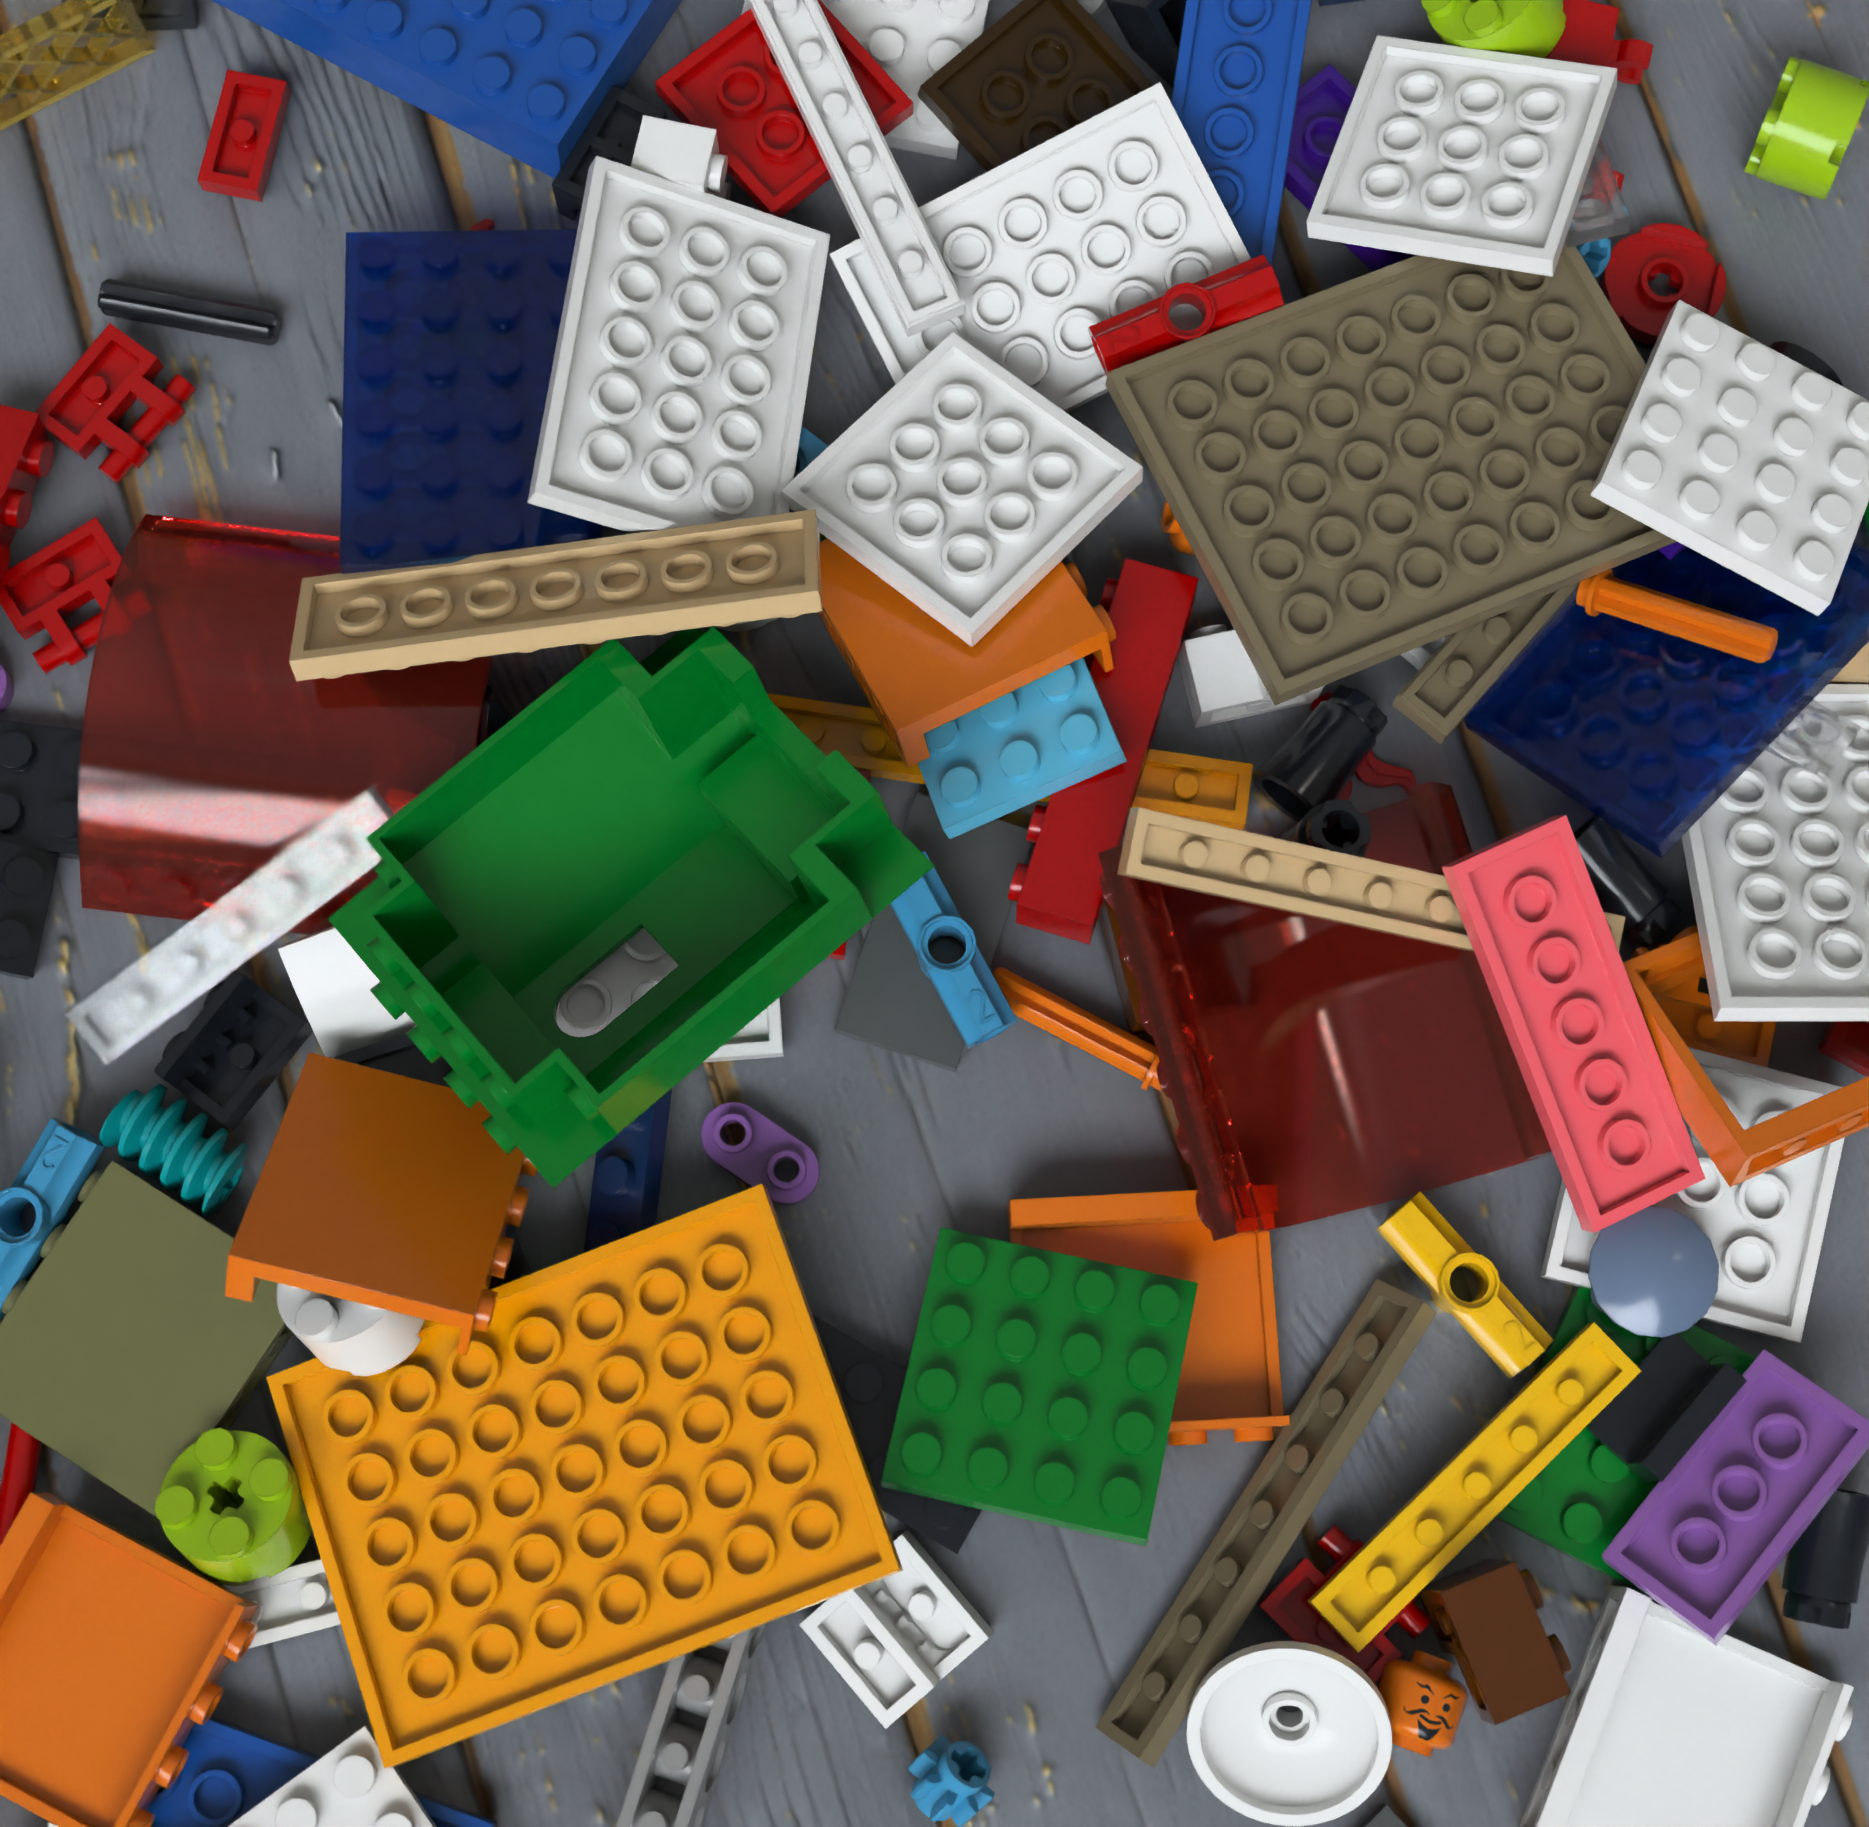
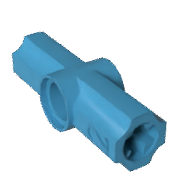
M926 851L922 852L929 859ZM933 867L890 903V906L917 954L920 969L931 980L966 1047L969 1049L998 1036L1009 1027L1015 1025L1017 1019L976 945V938L972 928L961 918ZM941 936H952L963 945L965 953L957 962L943 964L934 960L930 955L928 947L931 942Z
M50 1119L11 1187L0 1192V1319H4L6 1316L2 1313L4 1301L20 1281L28 1280L41 1258L40 1251L46 1239L60 1224H69V1208L106 1147L98 1141L99 1139L61 1119ZM29 1203H32L36 1211V1220L33 1228L28 1233H25L21 1227L20 1217L23 1209Z

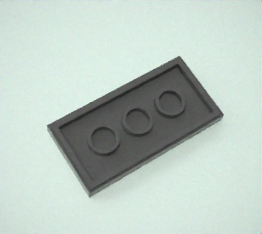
M916 792L902 833L921 852L926 851L961 918L972 928L976 938V945L990 969L1013 903L1012 900L1008 899V893L1018 862L1026 864L1033 843L1026 841L1028 829L995 819L949 839L942 829L931 797ZM889 904L871 921L834 1031L956 1072L965 1043L931 980L920 969L917 954ZM952 936L938 937L928 947L929 953L934 960L943 964L955 963L965 953L963 945Z

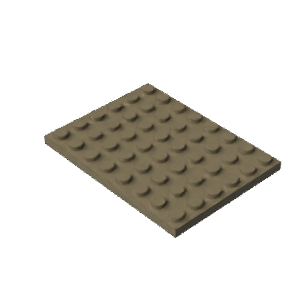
M1568 233L1553 277L1415 255L1109 371L1107 374L1105 386L1274 705L1293 699L1677 542L1590 495L1646 364Z

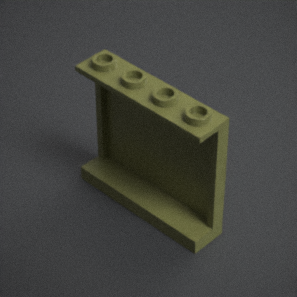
M112 1160L106 1170L103 1168L97 1169L85 1182L78 1197L82 1205L69 1224H60L46 1239L40 1251V1256L44 1260L30 1281L27 1279L20 1281L4 1301L2 1313L6 1316L0 1323V1415L157 1517L155 1502L171 1465L183 1451L197 1441L202 1433L213 1428L230 1430L293 1335V1332L286 1326L278 1310L276 1299L278 1283L261 1279L252 1303L225 1296L228 1254L235 1239L233 1236L139 1177L129 1167Z

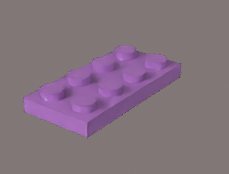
M1765 1349L1761 1351L1742 1375L1747 1380L1746 1383L1663 1482H1658L1602 1554V1558L1607 1565L1714 1645H1717L1869 1448L1868 1419Z

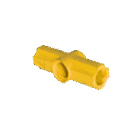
M1421 1191L1401 1205L1376 1229L1429 1288L1430 1295L1436 1306L1445 1313L1452 1314L1508 1378L1514 1377L1525 1367L1529 1366L1553 1341L1552 1337L1500 1281L1498 1271L1493 1263L1483 1255L1476 1254ZM1456 1267L1468 1269L1475 1275L1478 1281V1292L1471 1302L1460 1300L1451 1290L1450 1277Z

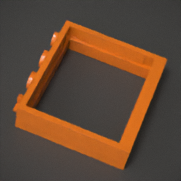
M1697 925L1683 930L1669 944L1649 951L1647 948L1636 949L1632 959L1623 962L1679 1111L1729 1187L1869 1127L1868 1076L1743 1130L1654 998V995L1706 974Z

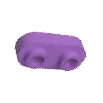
M730 1102L722 1104L707 1115L701 1129V1141L709 1158L718 1166L751 1188L759 1184L765 1185L772 1202L779 1205L790 1206L799 1204L808 1199L815 1191L820 1176L819 1164L814 1152L806 1144L750 1106L742 1103ZM731 1123L740 1124L746 1130L744 1140L735 1146L727 1145L721 1139L722 1130ZM782 1160H793L799 1166V1174L791 1182H782L774 1175L776 1165Z

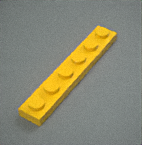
M1595 1322L1588 1323L1307 1602L1354 1652L1359 1653L1641 1370Z

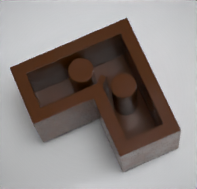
M1486 1559L1430 1582L1418 1593L1426 1615L1431 1619L1430 1624L1441 1651L1455 1655L1481 1720L1497 1725L1571 1694L1564 1675L1572 1672L1569 1658L1559 1638L1554 1633L1546 1635L1536 1611L1544 1607L1538 1585L1528 1569L1519 1571L1516 1561Z

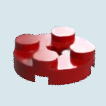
M1654 223L1642 227L1639 233L1629 235L1626 239L1624 237L1612 249L1608 265L1600 274L1599 286L1631 339L1654 346L1668 313L1678 300L1693 306L1713 318L1720 309L1726 290L1725 271L1721 262L1716 265L1713 256L1706 250L1709 244L1698 233L1676 224ZM1658 273H1664L1668 275V285L1677 288V294L1668 293L1666 297L1659 296L1653 292L1647 281H1654Z

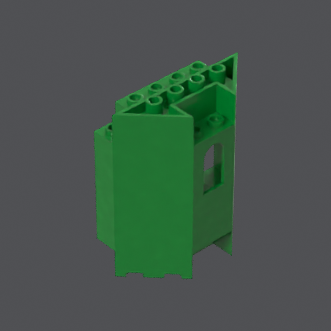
M713 626L706 633L700 628L680 630L641 663L617 639L608 640L365 839L382 858L372 867L379 876L327 919L379 980L370 989L378 1001L395 1020L406 1012L416 1024L406 1033L431 1064L443 1056L453 1068L443 1079L469 1109L480 1101L488 1110L491 1116L481 1124L507 1155L518 1147L549 1185L554 1188L935 865L892 823L879 792L836 749L826 756L769 699L754 666ZM642 928L653 937L678 965L596 1034L587 1037H574L564 1033L559 1028L556 1012L563 995Z

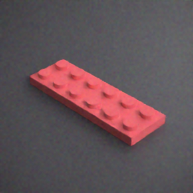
M1554 815L1441 866L1582 1230L1596 1233L1706 1179L1567 816Z

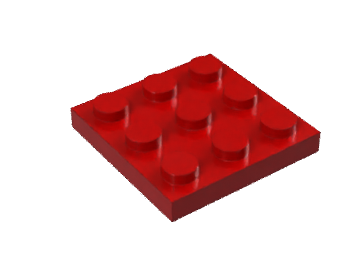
M818 0L871 112L885 137L913 115L914 103L830 10ZM748 9L655 81L656 93L683 123L717 130L719 154L728 156V174L762 212L781 218L831 179L751 9Z

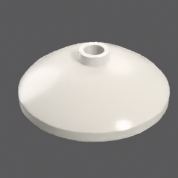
M1275 1641L1253 1645L1229 1655L1213 1667L1202 1679L1194 1693L1188 1711L1187 1745L1192 1763L1199 1777L1207 1788L1224 1804L1257 1821L1281 1826H1308L1324 1823L1349 1813L1361 1805L1376 1790L1386 1773L1391 1758L1392 1726L1386 1703L1380 1691L1365 1672L1354 1663L1331 1650L1317 1645L1295 1641ZM1291 1705L1300 1709L1295 1712H1286L1280 1707Z

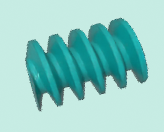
M161 1083L154 1086L146 1094L137 1089L131 1091L110 1112L101 1129L99 1142L108 1148L118 1145L119 1156L128 1162L139 1160V1169L143 1174L149 1177L160 1175V1185L164 1189L174 1192L182 1188L181 1200L191 1207L203 1203L202 1215L209 1218L226 1202L236 1188L245 1171L244 1164L251 1147L243 1142L230 1153L223 1151L230 1134L223 1127L206 1139L202 1135L209 1117L200 1113L185 1124L182 1119L188 1102L180 1098L164 1109L161 1105L168 1088Z

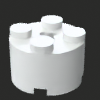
M280 1283L277 1284L276 1299L282 1320L325 1366L333 1370L335 1368L349 1371L353 1376H371L382 1373L405 1360L422 1340L417 1334L423 1326L425 1319Z

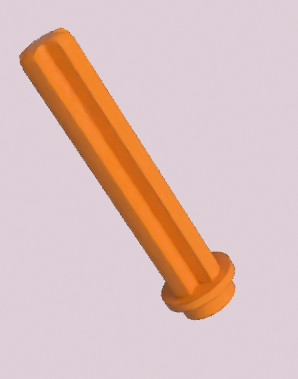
M1612 569L1582 580L1577 590L1576 603L1579 606L1585 607V612L1589 616L1596 617L1602 612L1759 664L1771 659L1778 642V632L1775 628L1613 577Z
M997 967L992 975L1014 1015L1143 1081L1141 1089L1147 1091L1149 1086L1161 1092L1178 1059L1177 1056L1167 1052L1170 1047L1168 1044L1163 1043L1161 1048H1158L1003 967Z

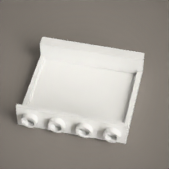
M1611 1585L1519 1827H1804L1811 1805H1818L1827 1791L1831 1773L1826 1763L1834 1741H1841L1850 1727L1854 1708L1853 1704L1849 1703L1854 1687L1826 1679L1727 1634H1724L1717 1645H1714L1668 1609L1652 1602V1598L1628 1587Z

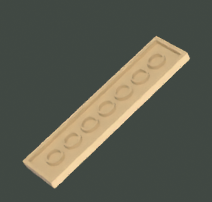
M804 510L302 578L289 663L296 681L318 678L334 679L356 673L386 669L401 670L416 665L446 661L462 662L476 657L514 652L530 653L544 648L582 643L597 644L605 640L642 635L658 636L672 631L710 626L726 627L740 622L778 617L793 618L802 614L823 612L820 535L816 510Z

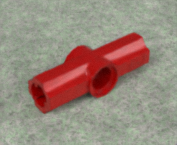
M1262 254L1198 282L1177 284L1162 297L1088 327V332L1100 365L1107 376L1109 371L1284 305V301L1272 265L1269 264L1265 255ZM1177 305H1192L1201 313L1203 323L1195 330H1180L1170 321L1169 312Z

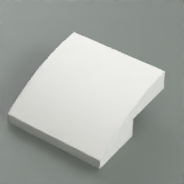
M334 926L283 944L278 948L298 999L325 1056L333 1058L405 1034L416 1025L406 1012L395 1020L373 995L370 989L379 980Z
M908 1529L893 1541L903 1571L826 1600L799 1624L885 1729L930 1692L943 1677L988 1640L994 1632Z

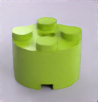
M1421 0L1422 6L1427 12L1429 22L1445 45L1545 58L1555 47L1565 28L1566 15L1563 12V0Z
M1790 56L1744 172L1754 175L1755 178L1825 201L1868 99L1869 81L1806 59Z
M213 1428L202 1433L197 1441L183 1451L171 1465L155 1502V1513L171 1543L203 1575L217 1583L229 1586L248 1585L247 1581L266 1575L271 1578L283 1572L303 1551L312 1530L292 1464L271 1441L247 1431H228L223 1428Z

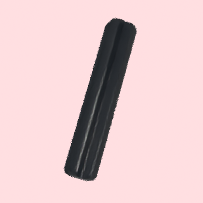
M114 279L104 280L98 294V307L101 308L103 314L112 317L269 346L277 342L281 330V318L275 309Z

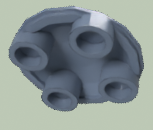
M1649 1206L1602 1229L1590 1251L1588 1279L1591 1285L1590 1297L1592 1303L1599 1311L1606 1313L1613 1323L1636 1335L1663 1338L1688 1330L1707 1314L1718 1291L1719 1263L1711 1240L1694 1220L1671 1208Z

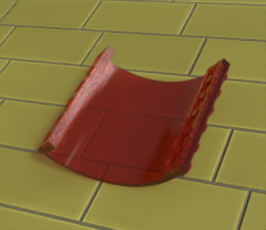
M145 514L126 547L108 596L88 686L78 787V839L82 908L307 935L332 927L333 925L327 918L379 876L372 867L382 858L365 838L477 748L493 655L476 657L462 662L446 661L409 666L401 670L386 669L349 674L334 679L318 678L296 681L289 663L302 578L482 553Z
M1428 781L1407 789L1410 797L1408 799L1362 813L1368 817L1372 829L1371 839L1363 858L1445 876L1441 866L1473 852L1451 785ZM1121 844L1098 853L1103 868V873L1100 876L1101 889L1107 903L1115 909L1122 932L1119 938L1120 953L1128 969L1134 972L1141 996L1138 1001L1139 1017L1145 1030L1154 1039L1160 1059L1157 1065L1158 1081L1164 1094L1172 1100L1179 1127L1176 1130L1177 1145L1184 1160L1191 1164L1199 1190L1195 1198L1197 1212L1204 1226L1210 1229L1213 1241L1264 1233L1352 1212L1415 1195L1419 1191L1422 1193L1553 1154L1474 952L1119 875L1117 873L1123 845Z

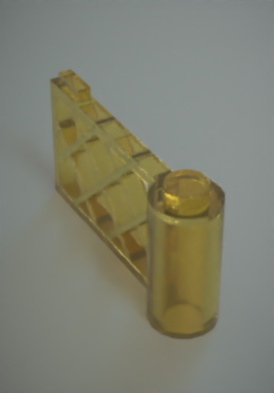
M68 0L1 34L0 101L5 94L18 95L0 105V131L155 52L156 50L131 0ZM112 6L105 18H92L94 14ZM51 36H56L50 46H37L39 42ZM79 37H91L85 47H73ZM115 37L129 38L112 48H108ZM24 65H37L31 75H18ZM60 65L72 66L71 69L59 75H54Z

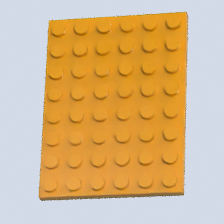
M763 1184L490 1289L498 1292L488 1332L475 1329L467 1356L457 1353L461 1328L425 1319L423 1326L417 1334L422 1340L415 1350L401 1363L382 1373L371 1376H353L349 1371L335 1368L333 1370L325 1366L316 1357L266 1377L384 1769L406 1763L903 1571L767 1187Z

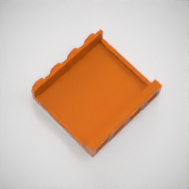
M825 539L820 542L823 612L816 613L907 768L930 757L924 736L925 733L1093 653L1105 673L1114 669L1109 642L1116 640L1114 626L1102 605L1099 604L1092 608L1086 599L1088 595L1086 585L1078 568L1072 561L1066 564L1060 561L984 637L971 647L831 540Z
M309 1052L229 1251L225 1296L252 1303L260 1280L264 1279L461 1328L457 1353L467 1356L475 1329L488 1332L498 1292L488 1290L491 1278L494 1276L504 1279L507 1272L514 1239L504 1236L508 1224L517 1227L521 1226L530 1193V1188L520 1186L523 1176L525 1174L536 1177L538 1170L518 1147L507 1155L481 1124L491 1114L480 1101L469 1109L450 1087Z
M1272 1186L1009 1200L1007 1212L1009 1242L1198 1283L1168 1434V1446L1208 1444L1207 1431L1233 1430L1234 1442L1274 1440L1273 1427L1290 1425L1289 1415H1284L1268 1217L1274 1212Z
M30 1492L0 1545V1795L58 1827H151L155 1815L147 1810L160 1786L169 1789L184 1768L190 1751L182 1746L195 1722L203 1726L215 1711L224 1692V1688L217 1685V1682L229 1660L238 1663L250 1647L258 1630V1625L252 1623L251 1620L259 1605L50 1492Z

